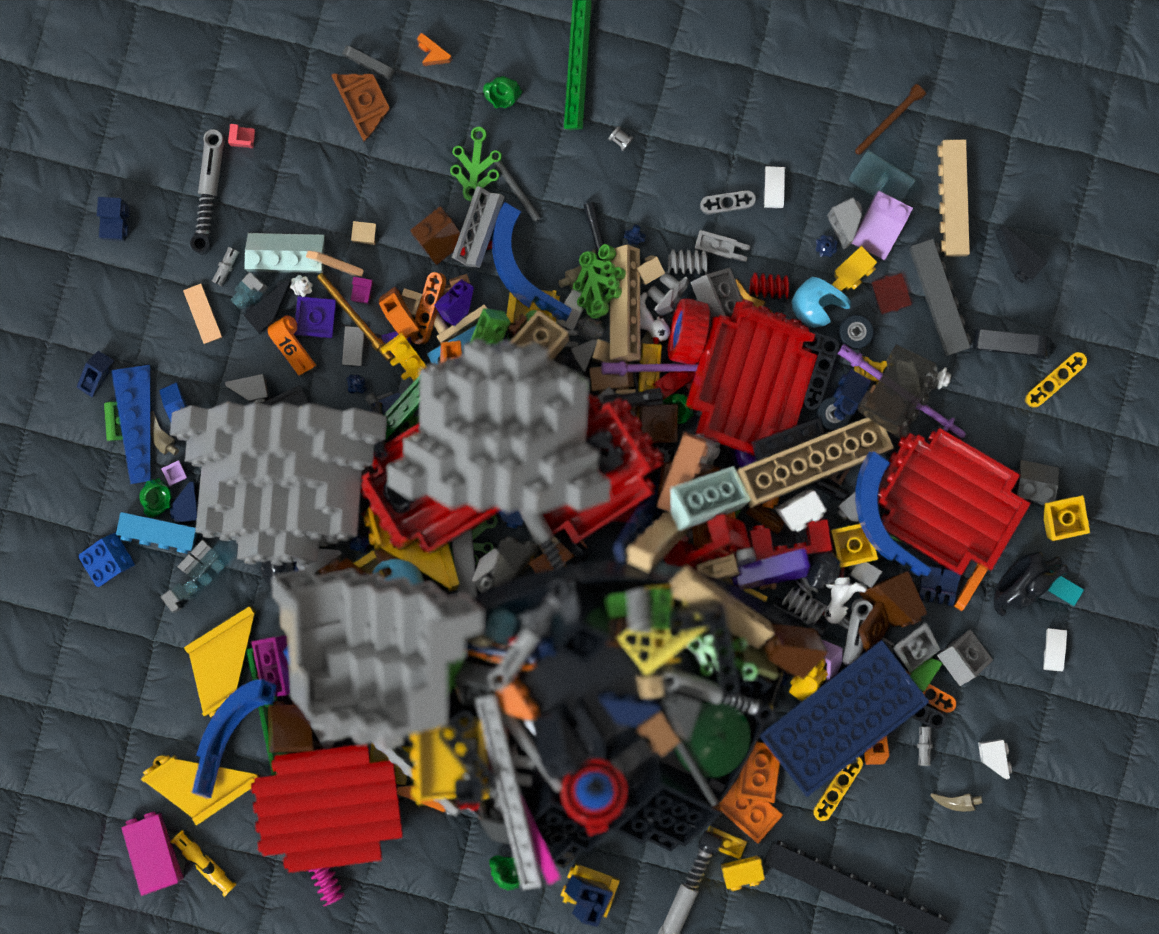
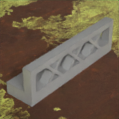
M476 187L452 255L453 259L466 266L480 268L504 196L490 193L482 187ZM481 194H483L485 198L483 200V203L480 205L479 198ZM475 212H477L478 215L476 222H474L473 219ZM471 229L472 235L471 238L468 240L467 233L468 230ZM462 248H465L464 258L460 256Z

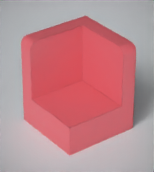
M230 124L229 145L253 148L255 130Z

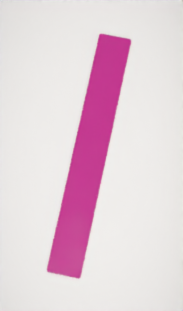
M522 797L536 858L550 885L558 880L560 876Z

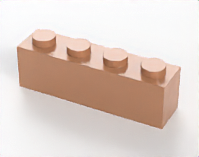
M684 432L657 501L658 508L671 512V488L692 481L694 475L699 474L702 466L699 463L702 456H706L709 448L706 445V439Z

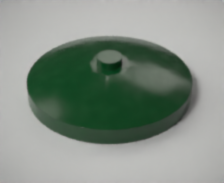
M706 700L701 701L690 739L685 740L676 735L679 740L683 741L703 777L707 778L723 776L734 770L744 759L750 743L749 725L739 709H736L735 706L730 707V704L724 705V702L714 704ZM675 746V753L679 761L691 772L678 748Z

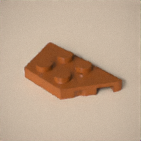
M332 74L331 76L363 142H365L390 111L387 101L373 74Z

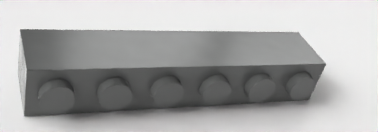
M931 239L911 246L909 250L945 355L949 356L969 349V344H972L971 338L964 331L965 321L963 316L958 313V300L951 293L953 286L951 280L946 278L945 272L947 269L944 261H941L938 255L941 253L938 243H934V240Z

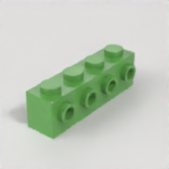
M483 308L470 342L474 339H482L490 345H496L503 341L505 333L510 326V320L505 312Z

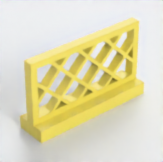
M674 595L671 596V607H672V600H673L674 598H676ZM681 599L683 606H689L686 601ZM696 614L694 615V617L698 619L700 618V615ZM708 627L680 632L677 637L668 636L669 629H666L665 636L656 635L655 629H653L652 634L632 632L628 629L617 639L646 677ZM628 634L637 635L636 646L628 645L623 638ZM640 635L651 637L650 648L639 646ZM654 637L665 639L662 649L653 648ZM639 649L650 651L649 659L644 663L638 658Z

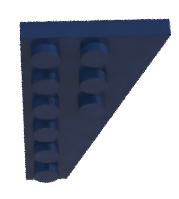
M658 473L653 481L655 493L640 502L615 543L614 554L617 557L618 563L628 561L629 555L627 551L632 543L634 544L638 537L645 533L647 528H651L655 520H659L661 515L667 512V510L657 507L661 473Z

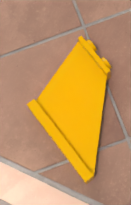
M370 508L367 509L363 519L365 526L369 527L370 534H368L370 545H374L375 550L381 548L400 560L412 563L418 567L420 572L447 587L449 592L457 590L460 584L448 544L432 554L422 551L418 544L420 539L403 550L394 548L389 541L391 536L388 531L384 532L379 524L381 519L378 514L375 516Z
M252 606L247 607L184 647L190 656L204 717L207 715L210 717L214 716L222 703L237 690L252 622L256 613Z
M167 755L159 761V766L156 768L151 766L146 769L141 780L190 815L194 823L198 825L250 790L254 778H260L258 773L219 767L211 799H206L192 793L199 763L177 759L176 755L172 757Z

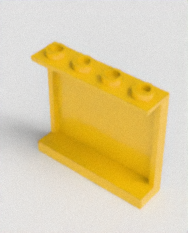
M475 717L472 727L462 735L464 738L477 739V755L487 767V744L480 717ZM459 719L460 725L466 727L468 719ZM442 726L437 729H428L420 733L409 734L410 740L413 741V748H410L411 760H414V767H411V778L415 782V786L412 787V798H415L418 804H421L423 800L455 798L454 781L465 779L464 771L439 740L438 731ZM445 728L443 732L444 737L451 739L453 735L452 730ZM462 744L456 745V752L462 755L465 751ZM480 770L478 773H476V776H477V775H480L479 773H481V772H483V771ZM487 777L482 778V785H487ZM488 789L482 790V799L488 798Z

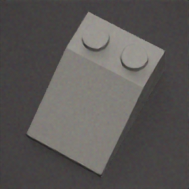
M926 623L919 629L914 630L911 635L900 641L893 648L896 657L910 673L940 651Z

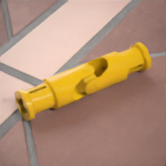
M183 830L170 841L171 844H175L182 851V855L187 860L197 863L195 866L212 885H216L223 892L222 895L224 897L237 885L225 876V872L209 856H203L200 847L194 841L192 842L184 834ZM211 862L215 868L214 872L211 874L204 873L202 870Z

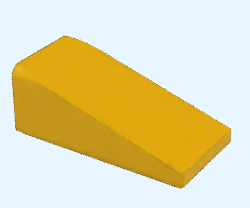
M709 826L708 831L723 837L718 851L740 859L747 841Z

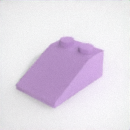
M877 191L856 231L852 244L858 247L862 246L869 253L885 260L913 208Z

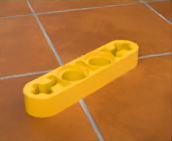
M1080 352L1069 356L1027 393L1025 397L1026 404L1032 408L1042 405L1086 366V356ZM1074 357H1080L1082 359L1080 361L1082 365H1075L1072 368L1073 370H1075V372H1072L1071 368L1067 366L1066 363L1068 362V364L1071 365L1075 362ZM1061 368L1068 371L1066 379H1061L1058 376V371ZM1046 381H1051L1054 384V389L1051 392L1044 389ZM1037 388H1040L1041 392L1045 394L1046 397L1044 398V396L1041 395L1037 399L1038 403H1031L1030 400L1032 399V397L1030 395H1037L1040 392L1037 390Z
M860 757L857 758L858 767L851 769V772L854 773L853 776L843 770L834 776L813 809V814L818 820L826 821L830 818L862 769L863 762ZM842 774L847 775L849 778L846 785L838 783V777ZM832 790L838 793L836 801H829L827 798V794ZM823 800H825L828 804L833 805L831 809L829 806H827V808L825 809V812L827 813L826 816H818V808L823 809V807L825 806V804L822 803Z

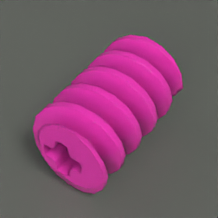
M331 867L308 870V872H315L311 879H318L314 886H321L317 893H324L320 898L321 901H327L324 906L340 900L345 895L344 892L338 893L342 887L341 885H335L339 880L338 878H332L335 875V871H329Z

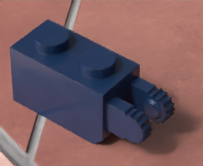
M852 369L847 375L843 374L838 382L840 387L836 389L833 395L835 397L833 406L836 407L834 415L839 420H844L847 414H854L856 409L862 405L871 381Z

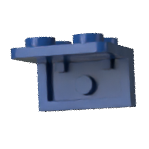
M116 532L100 539L79 554L80 561L97 587L102 586L119 573L135 566Z

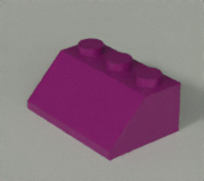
M288 634L252 641L258 677L277 685L274 697L291 694L290 667L283 652L289 644Z

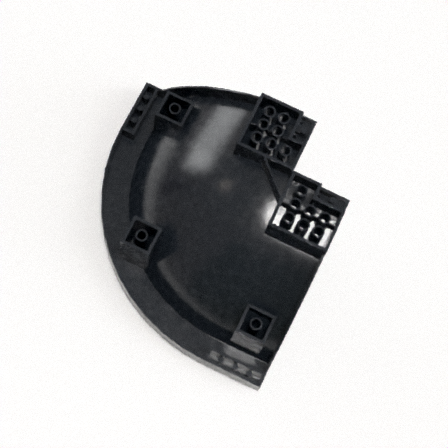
M602 561L574 564L526 575L489 589L472 598L471 600L483 611V632L481 634H485L493 642L510 646V635L519 636L525 626L529 627L530 622L534 621L533 617L538 615L537 611H540L542 609L541 606H544L546 603L545 600H548L550 585L562 579L572 583L574 587L572 596L556 608V612L552 614L553 617L548 619L549 623L544 625L545 629L541 630V638H548L549 636L554 638L553 647L557 650V653L554 656L547 654L543 658L538 656L537 666L532 670L519 669L517 672L518 679L527 688L531 700L539 707L540 716L561 709L575 735L576 724H579V717L575 718L574 706H578V700L582 698L605 733L607 753L634 733L639 726L617 724L599 699V693L605 694L606 691H610L618 696L631 694L638 699H643V697L638 695L636 675H643V673L626 649L606 645L610 640L611 642L615 641L618 617L614 618L611 638L609 615L605 599L610 595L644 589L645 586L669 584L684 568L657 563L648 572L627 563L628 561L625 563ZM695 571L768 620L771 624L802 627L801 620L749 592L719 578ZM559 585L558 592L564 595L565 588ZM626 616L622 618L620 636L623 634ZM710 627L701 633L704 637L711 635ZM670 628L671 637L679 636L680 632H675ZM730 633L731 643L735 642L739 636H734ZM628 634L627 644L636 646L637 635ZM640 635L639 646L650 648V637ZM695 640L696 645H701L699 640ZM688 645L673 655V658H680L681 660L678 663H671L677 670L720 684L718 671L712 655L705 652L708 662H711L714 666L713 671L709 675L701 672V664L697 653L692 652ZM537 646L534 647L531 653L538 654ZM639 649L638 658L642 663L649 659L650 651ZM733 651V656L741 661L740 651ZM468 653L464 662L477 663L481 666L495 669L500 664ZM660 665L658 668H656V669H655L653 672H651V673H657V672H658V669H659L662 665ZM724 665L725 669L730 667V665ZM777 665L778 676L775 679L757 673L754 679L747 680L742 676L741 670L736 668L739 685L738 693L741 696L745 695L747 698L751 697L752 699L767 697L773 704L785 669ZM704 666L705 670L710 671L709 666ZM727 683V684H725V686H727V687L733 685V683ZM452 687L447 698V720L462 712L470 713L473 718L480 717L478 708L462 704L459 701L456 687ZM673 690V692L687 695L699 702L704 701L703 699ZM660 696V697H653V698L655 699V701H657V703L659 704V706H661V705H660V698H661V696ZM738 708L749 725V748L742 762L734 770L723 776L713 778L725 785L722 792L712 790L718 800L717 805L711 806L692 772L679 761L673 747L663 756L657 752L653 753L623 775L627 785V800L623 810L614 820L606 824L608 831L590 836L588 835L586 825L575 821L565 810L561 798V790L555 791L535 764L534 769L516 767L515 772L532 774L531 786L519 785V788L553 864L565 868L583 850L589 853L612 830L641 844L648 840L672 851L679 844L685 847L722 813L720 803L747 762L765 724L760 723L747 710L742 711L741 708ZM514 716L537 746L532 720ZM508 730L509 748L515 743L518 755L529 756L511 731ZM404 735L413 748V741L410 740V735ZM646 737L643 738L644 741H645L646 744H647L649 741L647 740ZM607 756L605 757V760H603L610 762ZM566 775L560 777L562 781L564 780ZM468 809L478 819H480L479 809L476 811ZM503 843L504 848L513 851L511 843Z

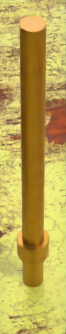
M320 273L317 279L372 342V347L377 352L379 351L388 362L391 361L394 356L389 350L385 353H382L380 350L385 345L383 340L377 338L327 277Z

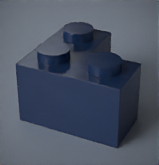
M98 197L97 217L100 218V239L125 241V236L128 237L129 226L126 225V219L130 216V206H127L128 203L123 199Z
M573 874L564 891L577 902L572 914L580 922L598 927L613 892L604 883Z

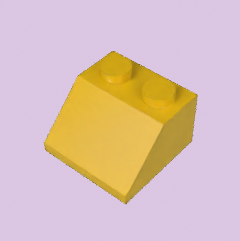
M1083 495L1045 503L1044 524L1048 539L1055 541L1090 533Z
M861 524L830 531L835 554L840 560V568L878 560L876 549L867 539Z
M758 855L720 864L726 888H731V891L742 889V885L746 884L756 886L761 884L762 880H765L761 860Z

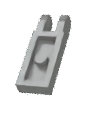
M699 230L694 249L699 251L705 250V252L746 262L747 257L735 254L733 251L735 247L745 251L750 250L751 246L736 242L735 239Z

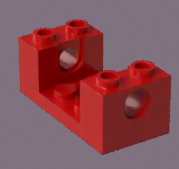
M725 514L716 515L714 519L707 522L713 543H707L698 550L697 546L680 540L663 557L665 564L681 568L687 566L698 572L696 565L733 554L736 558L738 551L751 548L744 522Z
M820 518L817 521L810 520L806 523L808 546L806 542L793 544L794 548L789 549L787 545L774 547L775 551H773L770 528L765 529V525L753 526L752 531H748L750 547L754 549L756 561L804 548L806 554L832 550L827 520Z

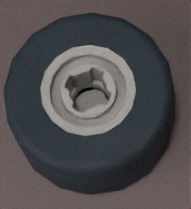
M854 314L841 322L838 336L842 344H846L852 350H859L871 342L874 336V328L867 317Z
M835 397L824 399L816 410V417H820L823 429L827 431H835L847 426L852 418V415L849 414L846 415L844 420H839L835 417L836 407L833 406Z

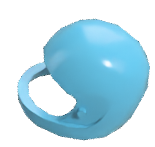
M811 277L797 289L791 301L792 309L797 319L806 326L813 328L822 327L831 322L823 310L825 306L833 304L844 309L851 307V301L844 293L817 277Z
M391 559L383 561L372 572V574H375L379 570L389 567L392 570V575L386 577V581L405 577L412 585L424 583L423 576L418 567L404 560Z

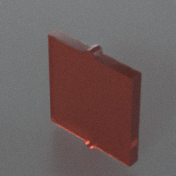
M902 273L891 277L885 276L884 279L872 282L881 314L894 310L897 312L901 308L912 305Z

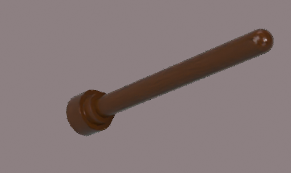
M915 84L910 89V95L855 149L857 155L862 154L915 100H921L926 95L922 87Z

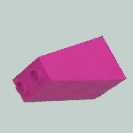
M155 811L145 814V819L137 821V818L128 820L126 825L121 827L141 896L176 884L184 878L175 851L170 843L171 840L162 814H155Z

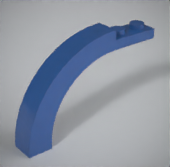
M504 202L498 214L492 237L493 259L502 282L511 294L528 308L534 302L539 309L547 310L556 319L566 322L570 317L572 309L535 287L519 270L512 253L511 237L521 211Z
M868 452L860 468L855 490L856 510L861 527L872 546L883 557L893 560L896 556L895 560L902 565L907 564L910 566V571L915 575L928 576L932 569L895 543L881 522L878 512L877 494L880 480L889 462L876 452Z
M263 679L251 681L234 691L218 708L203 734L196 756L200 757L192 789L193 794L211 799L221 757L232 732L251 711L262 705L273 703L277 685Z

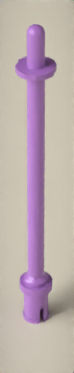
M846 344L842 345L837 354L848 360L851 366H859L943 425L944 431L950 430L960 438L965 437L966 433L953 424L954 418L946 419L864 361L860 352L856 353Z
M619 361V363L602 362L601 371L603 375L619 374V376H624L627 372L696 371L699 363L690 365L626 364L624 361Z

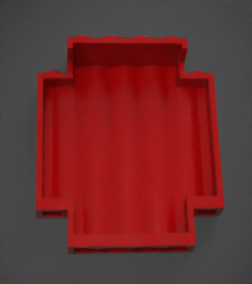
M743 299L742 302L735 303L731 318L724 315L712 318L686 406L702 412L696 435L755 456L752 441L797 425L818 355L811 353V349L802 347L804 342H813L815 334L809 332V328L802 325L800 320L786 319L785 314L771 313L769 308L764 306L756 307L753 305L754 302Z
M587 396L586 436L603 426L605 431L608 429L613 435L614 440L612 441L615 445H619L625 453L624 463L606 475L598 467L597 472L610 479L609 501L582 511H578L566 504L542 513L553 535L565 529L574 544L581 542L655 493L653 482L650 478L646 479L644 476L663 465L662 459L664 457L659 449L655 450L653 448L651 436L647 432L644 433L642 431V422L637 416L634 417L630 411L632 410L631 405L627 400L623 401L622 398H618L612 403H607L601 409L602 403L597 396ZM602 447L601 451L605 450L606 452H608L609 448L605 449L604 447Z
M420 423L386 443L387 456L378 458L375 457V451L373 452L372 467L375 471H379L373 475L367 473L362 476L363 481L360 485L362 487L360 492L365 499L368 498L371 502L369 507L375 516L378 514L381 519L379 524L384 532L388 531L391 536L389 541L394 548L403 550L420 539L418 544L422 551L432 554L502 511V509L493 506L479 511L469 504L451 509L429 495L416 498L414 503L411 504L410 510L404 514L396 513L393 510L392 505L385 500L383 495V487L388 478V464L404 459V438L412 436L414 433H419Z
M940 428L937 432L932 431L928 438L929 444L919 435L917 437L911 433L907 437L903 435L898 443L900 449L897 453L893 452L888 462L891 464L888 469H885L878 487L877 504L889 511L888 515L884 513L881 518L886 532L958 575L963 574L970 560L991 571L1031 504L1011 492L1020 475Z
M368 744L277 755L275 760H272L273 772L276 771L277 775L254 778V782L251 783V792L256 795L253 809L255 814L258 813V821H255L256 832L260 833L261 840L258 841V851L262 852L263 856L286 853V857H283L284 869H288V873L381 861L383 859L380 841L403 838L394 763L390 760L371 763Z

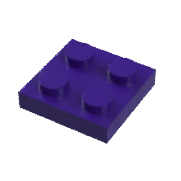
M298 296L295 318L297 331L294 335L333 338L336 300Z

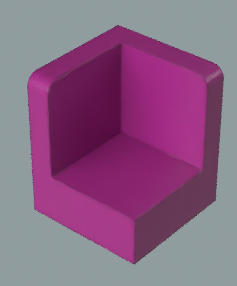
M353 277L351 301L370 304L373 280Z

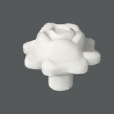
M298 275L296 278L291 279L292 284L290 288L294 290L296 295L305 297L306 294L312 292L311 287L313 284L309 282L306 276Z
M946 367L943 371L939 373L933 372L931 375V379L936 380L939 390L942 386L947 387L950 383L951 374L946 372Z

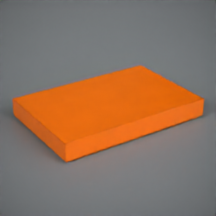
M756 742L747 762L739 773L736 797L775 803L780 762L764 742Z
M737 778L720 803L721 811L759 844L783 814L769 802L736 797Z

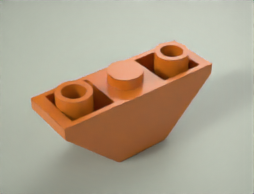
M397 287L392 288L380 297L379 305L398 334L402 333L407 339L419 331Z
M499 674L498 681L501 684L504 683V676ZM518 674L515 675L509 687L496 690L495 694L497 695L498 703L505 714L533 720L540 716L539 707L529 697L527 688L520 683Z

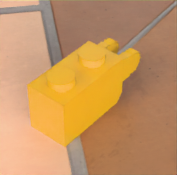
M861 246L835 270L834 277L837 280L831 285L840 291L844 288L848 291L851 287L854 290L862 283L860 278L864 275L868 277L876 270L874 265L877 262Z
M823 658L804 680L794 676L790 682L792 686L789 693L802 702L819 689L828 676L827 671L823 668L826 662Z

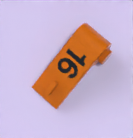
M286 315L268 326V334L296 373L301 375L315 367L316 364L294 336V333L297 331L296 320Z

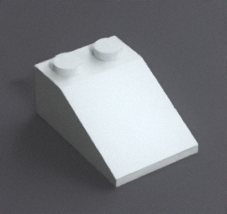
M810 489L802 491L775 508L789 529L792 531L796 529L797 532L805 528L808 521H817L824 516L822 513L826 511L815 491Z

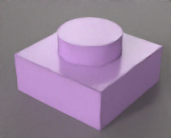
M180 460L161 468L169 486L188 478Z

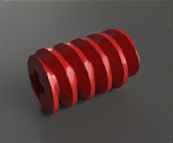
M754 272L752 278H750L749 296L755 291L756 297L762 292L764 298H766L768 293H770L771 298H774L777 293L779 299L782 298L783 294L788 299V276L785 275L781 280L780 275L777 274L774 280L772 274H769L766 279L764 273L758 278L757 273Z

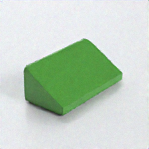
M117 402L104 403L107 441L123 440Z
M648 588L651 590V593H648L647 597H651L652 600L646 602V604L652 605V608L648 609L647 612L653 614L647 618V620L653 621V624L648 625V627L653 629H670L668 613L671 610V589Z
M627 593L610 595L605 599L609 619L630 616L627 614L629 609L626 605L627 601H629L626 598Z
M929 658L911 673V679L922 693L943 664L942 662Z

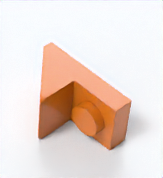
M423 33L417 37L418 47L426 53L430 51L422 62L423 66L450 63L452 61L451 55Z

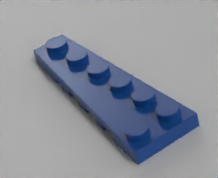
M150 365L112 370L130 484L150 481Z

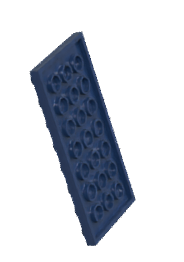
M880 640L760 734V738L803 794L808 797L928 704L929 701L883 641Z

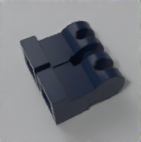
M928 566L932 569L928 576L921 575L918 594L921 600H924L926 591H929L928 602L933 603L936 596V585L941 586L937 594L938 604L943 603L944 596L947 594V606L953 607L961 575L948 569Z

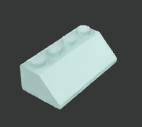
M248 233L245 247V270L249 272L324 273V264L306 258L309 250L324 254L325 235Z
M733 466L672 487L671 515L679 531L712 520L718 514L726 515L740 510L751 499Z

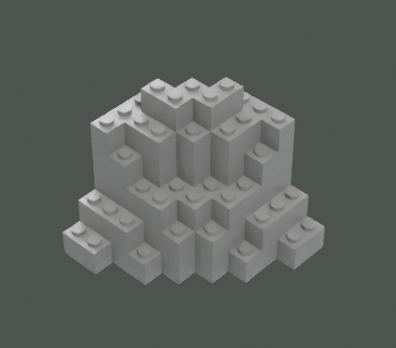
M474 339L472 342L465 343L464 354L459 357L445 359L444 362L429 364L427 367L420 369L419 433H414L412 436L404 438V459L388 464V486L411 500L429 495L451 509L469 504L479 511L497 506L507 513L525 508L535 515L566 504L578 511H582L609 501L610 479L597 472L598 451L585 444L588 379L580 376L579 373L568 370L565 366L555 363L553 360H549L548 349L536 342L529 343L523 347H518L512 344L511 341H501L499 344L490 345L482 339Z
M225 403L211 409L189 406L172 412L170 435L177 436L178 440H187L185 461L191 462L193 466L201 467L196 533H201L206 538L220 537L221 541L235 540L238 544L237 559L244 560L245 564L253 565L257 561L265 562L267 560L271 561L273 565H283V562L290 563L296 561L298 565L309 566L310 563L316 562L319 546L325 547L329 543L337 544L338 541H348L349 538L357 536L361 472L365 467L373 464L374 444L385 439L387 416L355 408L342 412L313 404L296 407L283 403L273 407L258 403L248 406Z
M309 568L272 576L273 598L280 605L281 627L288 634L291 698L313 724L324 723L325 732L332 740H340L343 737L351 736L358 745L368 744L377 740L385 750L403 745L404 735L420 733L424 730L437 729L440 726L447 725V662H455L458 659L465 658V636H474L483 632V611L466 594L447 598L431 581L412 585L405 577L388 581L379 573L360 577L353 568L321 576H315Z

